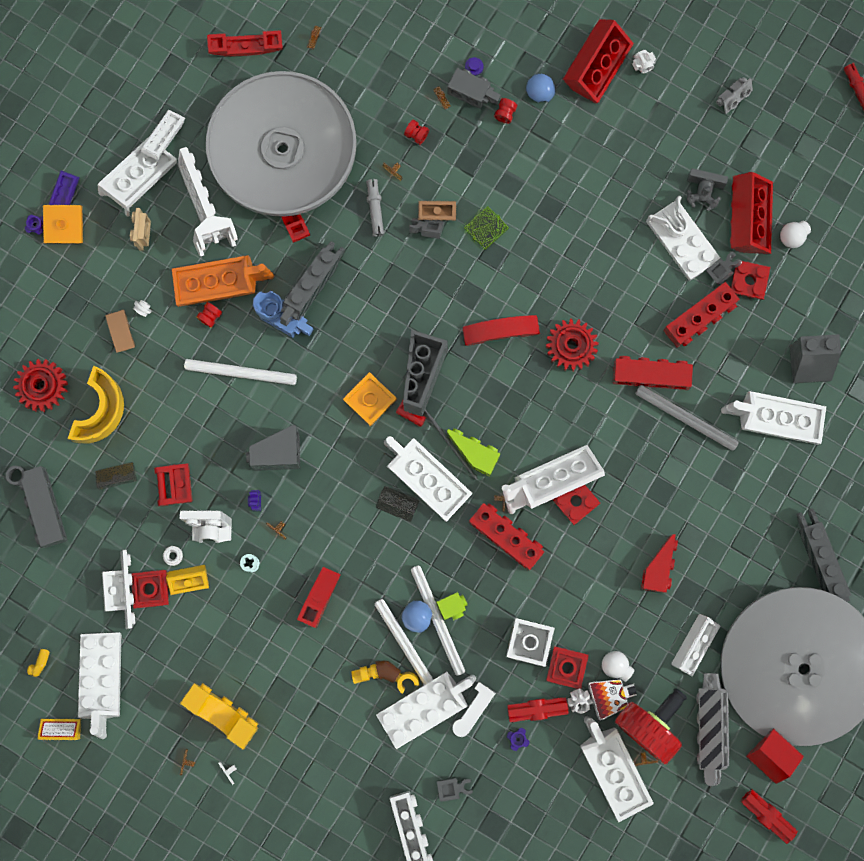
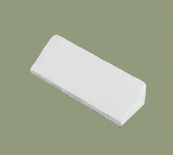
M699 614L672 661V665L693 677L720 625L710 618Z

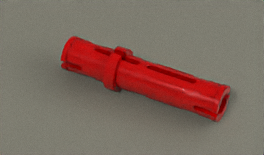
M852 63L844 67L843 70L850 81V87L855 91L864 110V79L858 73L855 64Z

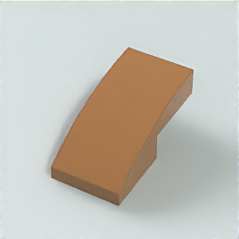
M125 310L107 314L106 319L116 352L134 348L135 343Z

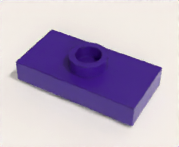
M61 170L48 205H70L80 177Z

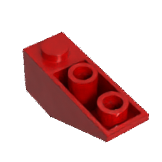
M675 534L668 537L644 569L641 583L642 590L667 593V589L670 590L672 578H669L670 570L673 571L675 559H672V555L678 545V540H675Z
M325 567L322 568L297 618L298 621L314 628L318 627L341 574Z

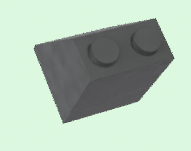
M839 334L802 336L789 346L793 383L832 381L841 356Z
M292 425L249 446V452H246V462L249 463V466L254 471L300 469V432L297 426Z

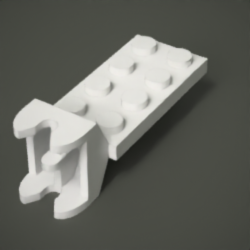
M185 147L179 151L178 167L201 222L195 229L193 242L199 256H204V244L211 242L216 244L224 238H228L232 247L236 246L235 241L238 239L232 220L230 218L214 216L215 208L208 201L209 194L207 188L202 186L201 173L194 166L195 158L192 153H189L188 148Z

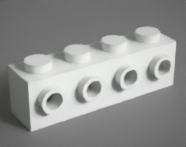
M410 791L390 796L407 861H433L431 854L427 855L425 847L429 846L426 834H421L420 827L423 826L420 814L416 815L414 809L417 806L415 795H411Z

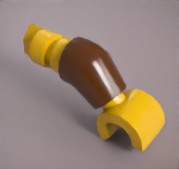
M376 661V664L370 665V668L364 666L360 667L359 670L351 671L354 684L368 681L371 677L373 679H385L392 683L397 682V687L402 694L405 690L402 684L404 679H411L414 685L419 686V679L415 673L404 672L401 674V670L390 661Z

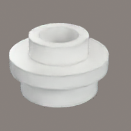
M135 301L133 309L140 315L146 317L147 314L152 312L149 309L150 305L145 301Z
M170 546L164 551L163 559L168 565L175 566L182 561L183 553L180 548ZM173 552H175L177 555V557L174 560L170 558V555Z

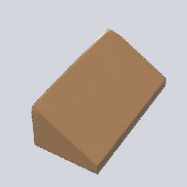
M419 201L418 220L456 221V201Z

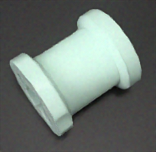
M246 554L240 560L241 568L247 572L253 573L259 568V559L254 555ZM248 559L252 561L254 560V562L252 563V568L249 566L246 567V565L248 564Z

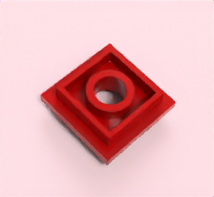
M742 261L740 266L735 267L731 289L737 295L764 300L770 267ZM745 277H752L754 284L748 285L745 282Z
M586 485L552 499L573 525L600 504ZM573 496L581 499L580 506L575 507L571 504L570 500Z
M167 570L131 573L134 598L133 609L169 605L166 579ZM151 583L154 586V592L148 595L145 593V586Z
M554 646L546 681L581 689L589 655ZM566 662L571 663L573 666V670L569 674L564 673L562 670V666Z

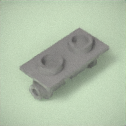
M744 77L742 79L739 78L730 86V90L733 91L732 93L726 90L717 98L716 103L720 107L724 106L725 114L734 109L740 101L751 94L753 91L751 78L748 80Z

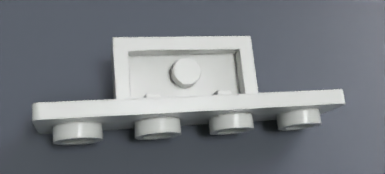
M122 550L120 552L121 571L102 572L105 612L124 610L126 629H131L132 624H135L134 612L131 613V605L134 604L133 593H130L129 585H132V574H128V566H131L130 554H127V550Z

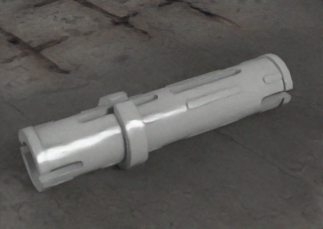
M372 179L366 181L368 191L367 202L370 207L373 236L377 237L378 234L380 237L385 235L380 206L382 199L379 195L378 180L373 179L374 182H372Z

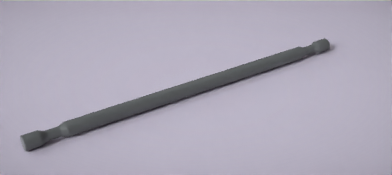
M425 409L424 412L426 413V416L429 418V420L432 422V424L435 426V428L438 430V432L441 434V436L444 438V440L447 442V444L450 446V448L453 450V452L456 454V456L459 458V460L462 462V464L465 466L468 472L471 473L474 480H477L478 477L472 472V469L469 467V465L466 463V461L463 459V457L460 455V453L457 451V449L454 447V445L451 443V441L448 439V437L445 435V433L442 431V429L439 427V425L436 423V421L433 419L430 413H428Z

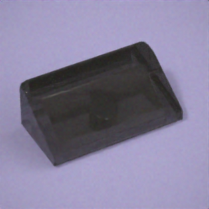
M133 462L95 471L96 486L99 490L137 481Z
M384 486L376 508L411 522L420 500Z

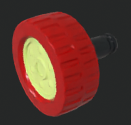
M674 688L673 692L668 695L654 714L650 711L646 712L636 703L630 702L618 715L615 723L650 755L666 765L682 746V743L669 731L670 728L666 724L682 706L683 701H686L687 696L677 688Z

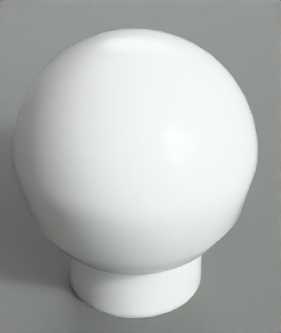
M806 221L786 224L780 233L782 243L789 248L800 247L811 232L810 225Z
M619 651L609 652L602 660V669L611 678H620L626 682L634 673V669L629 666L627 657Z

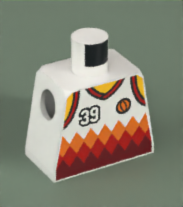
M620 679L587 683L598 720H603L623 710L628 705L627 698L637 696L634 684L623 687Z

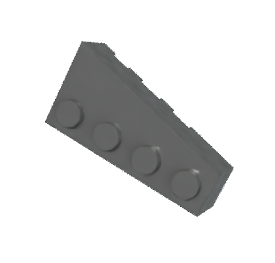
M411 330L403 399L404 411L423 417L448 352L447 340Z

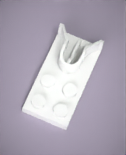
M147 139L98 183V194L100 196H109L124 208L126 216H130L129 208L177 163V158L166 150L158 160L142 153L141 148Z
M678 196L674 202L656 214L648 216L646 223L690 282L706 271L720 257L680 204L682 197Z
M180 511V519L185 524L192 526V540L202 543L203 539H212L216 543L231 541L232 518L223 512Z

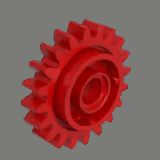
M570 319L569 324L562 320V327L555 324L556 331L551 329L549 333L552 336H547L546 339L551 342L546 344V348L551 349L548 351L547 356L553 355L551 362L557 360V367L563 364L564 371L567 370L568 366L571 367L572 372H574L576 366L579 370H582V364L588 367L590 364L588 359L594 361L595 357L592 354H597L598 352L593 347L599 345V342L593 341L597 338V335H591L593 328L587 330V323L581 326L579 319L576 324L573 323L572 319ZM573 341L577 344V348L570 349L567 343Z
M37 359L36 365L29 361V368L23 365L24 372L17 371L21 377L14 379V381L19 383V385L13 387L19 391L15 396L21 398L19 400L21 404H25V407L28 409L32 407V410L37 412L38 408L45 412L46 406L53 410V403L59 406L57 399H65L61 393L68 392L63 388V386L68 385V382L63 380L67 376L61 373L62 368H56L57 364L54 362L50 364L47 359L44 360L43 364L40 359ZM44 381V387L38 390V383Z

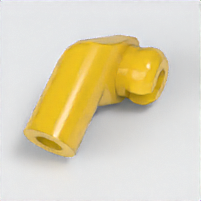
M40 649L36 664L29 665L27 669L28 675L37 677L41 674L50 652L48 650Z

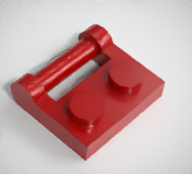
M188 463L154 468L155 474H157L159 493L157 503L159 507L193 502ZM165 473H169L172 498L168 499L166 496Z

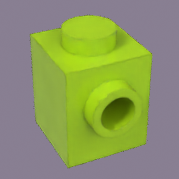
M458 592L437 602L444 620L452 617L453 621L464 616L465 606L468 605L464 595L459 596Z

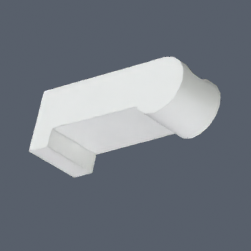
M480 682L474 688L479 693L462 718L456 720L453 724V732L456 736L464 737L470 732L495 695L493 691Z

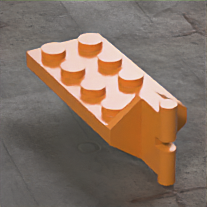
M249 255L172 269L175 300L178 307L255 294L256 281L274 279V274L264 264L253 266Z

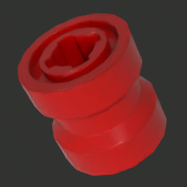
M500 99L499 109L496 110L494 118L499 122L510 124L513 119L512 114L516 111L518 105L510 99Z
M413 119L408 124L404 136L413 138L415 143L421 145L429 133V128L419 126V123Z
M206 302L204 310L199 312L196 318L212 328L215 324V319L221 316L222 311L211 303Z

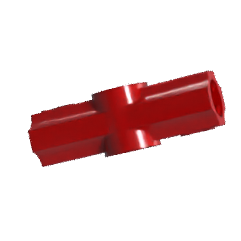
M566 697L548 700L535 699L529 700L526 703L507 705L509 722L548 719V717L567 715Z
M750 789L742 797L740 802L756 816V819L764 827L774 832L785 844H788L795 838L798 832L796 828L786 821L773 805L767 803L753 789Z

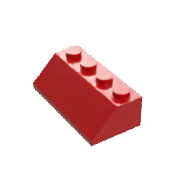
M599 19L563 80L574 92L594 103H598L634 43L615 20Z
M754 172L733 176L731 248L741 253L771 254L773 181Z

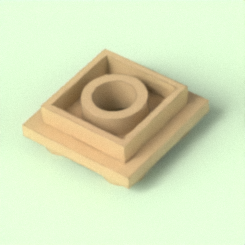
M136 208V212H132L134 230L130 231V241H133L134 246L143 251L144 246H149L151 220L140 208Z

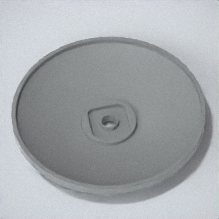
M277 71L263 73L235 86L217 105L211 116L206 134L208 163L221 189L244 208L269 216L302 214L327 202L347 180L356 156L357 143L354 122L342 99L321 81L296 72ZM281 145H286L288 150L281 153L278 151V148Z
M809 587L779 589L761 596L748 605L731 625L721 653L723 686L728 692V699L737 714L759 734L766 736L774 728L794 746L823 744L851 731L864 718V617L861 613L842 598L832 593ZM804 663L808 664L809 671L806 674H800L799 666Z

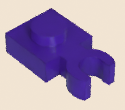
M251 490L248 495V507H251V510L254 512L261 511V492L259 490Z

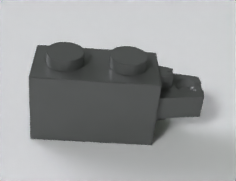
M456 69L447 89V94L480 109L483 103L487 104L490 102L498 105L501 95L494 91V88L490 86L491 83L486 78L474 76L466 69Z

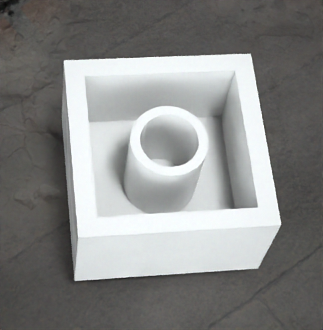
M515 618L506 657L545 667L554 627Z

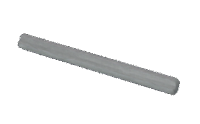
M642 385L638 387L636 395L732 451L738 446L739 442L646 387Z

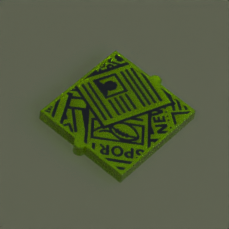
M487 206L464 229L473 237V241H477L486 250L509 227L500 219V215H496Z

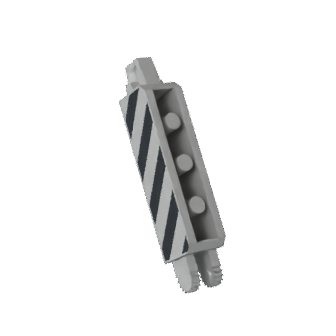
M705 673L703 688H699L696 696L697 704H699V712L697 713V723L699 724L697 743L699 744L700 751L697 755V762L700 765V770H704L705 783L708 786H715L721 782V770H725L729 766L728 692L720 688L718 674Z

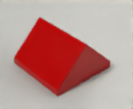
M774 728L746 755L775 784L791 777L804 757Z

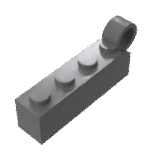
M20 466L10 467L6 472V480L12 485L20 486L21 490L25 492L24 503L30 509L31 515L29 520L31 525L35 526L36 534H34L36 543L40 547L48 548L68 541L47 469L39 466L26 471ZM16 470H20L22 478L14 482L12 474Z

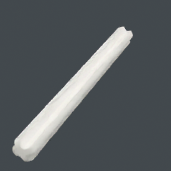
M186 359L184 368L190 371L295 385L297 382V376L289 373Z
M415 566L411 569L424 603L432 610L431 619L456 676L461 675L465 672V669L420 566Z
M380 599L375 603L377 610L421 681L426 685L433 678L385 601Z

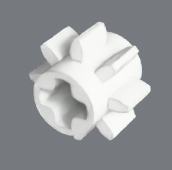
M642 50L634 55L635 60H633L634 63L632 65L635 71L640 70L644 74L654 68L653 64L656 58L653 52L649 53L646 50Z
M576 689L570 693L571 698H568L567 702L572 712L576 711L582 714L590 710L589 704H593V700L588 690L584 692L582 689Z

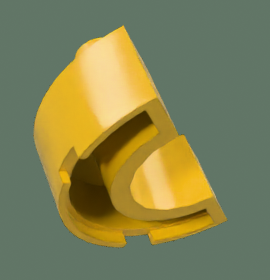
M95 366L92 368L87 384L97 391L100 399L99 408L95 415L87 420H74L68 439L76 443H94L106 438L116 429L124 411V398L119 385L105 371Z
M203 683L201 686L193 684L180 704L195 715L216 726L230 741L241 749H245L258 730L257 725L259 723L247 717L249 713L242 708L236 709L233 707V702L227 697L223 696L221 699L212 693V689Z

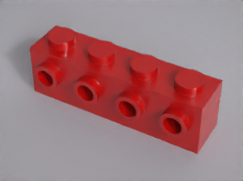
M724 282L668 324L663 331L677 348L681 345L685 347L693 341L691 337L695 334H698V336L703 334L708 329L706 326L711 322L714 325L723 318L721 316L727 311L729 314L736 309V303L740 299L730 286Z
M483 503L469 520V523L525 569L530 571L543 555V546L536 540L533 542L527 538L528 534L521 528H514L512 526L513 522L509 518L499 516L496 513L498 510L490 503L488 505Z

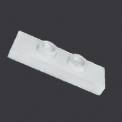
M168 110L142 146L141 152L158 160L184 124L185 118Z

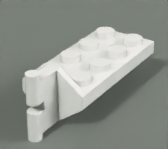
M749 391L744 402L734 401L721 408L723 414L740 416L742 430L817 445L822 443L826 406Z
M391 436L384 440V445L396 455L387 467L445 522L473 494L414 438L404 448Z
M585 445L514 477L515 483L511 485H503L502 491L508 513L514 514L517 509L526 505L532 509L603 477L605 473L588 445Z
M121 633L81 634L78 718L91 719L90 733L100 739L107 737L106 719L120 716Z
M445 672L376 714L395 748L398 749L466 708L467 703L462 695V691L471 687L476 681L475 675H470L456 684L449 673Z
M585 716L584 722L592 737L581 744L580 747L617 821L620 822L653 805L654 803L617 729L612 728L601 732L598 723L590 716Z

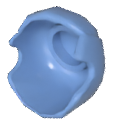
M536 74L528 80L526 91L528 96L538 103L541 101L549 102L555 95L556 88L549 76Z
M272 291L268 293L259 292L253 298V307L260 318L272 320L282 314L283 301L279 295Z
M412 601L404 609L402 621L408 630L421 633L429 627L433 613L426 603Z

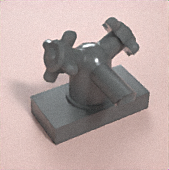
M691 168L687 181L699 185L695 194H692L691 190H687L688 203L692 207H696L694 201L699 200L710 205L706 209L707 211L716 208L721 198L714 199L711 197L713 187L723 190L727 184L728 176Z

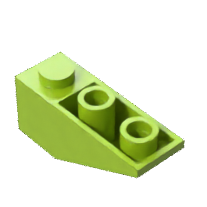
M448 429V437L472 469L490 477L500 457L498 449L490 445L485 447L480 444V440L474 437L468 439L463 436V432L457 429Z

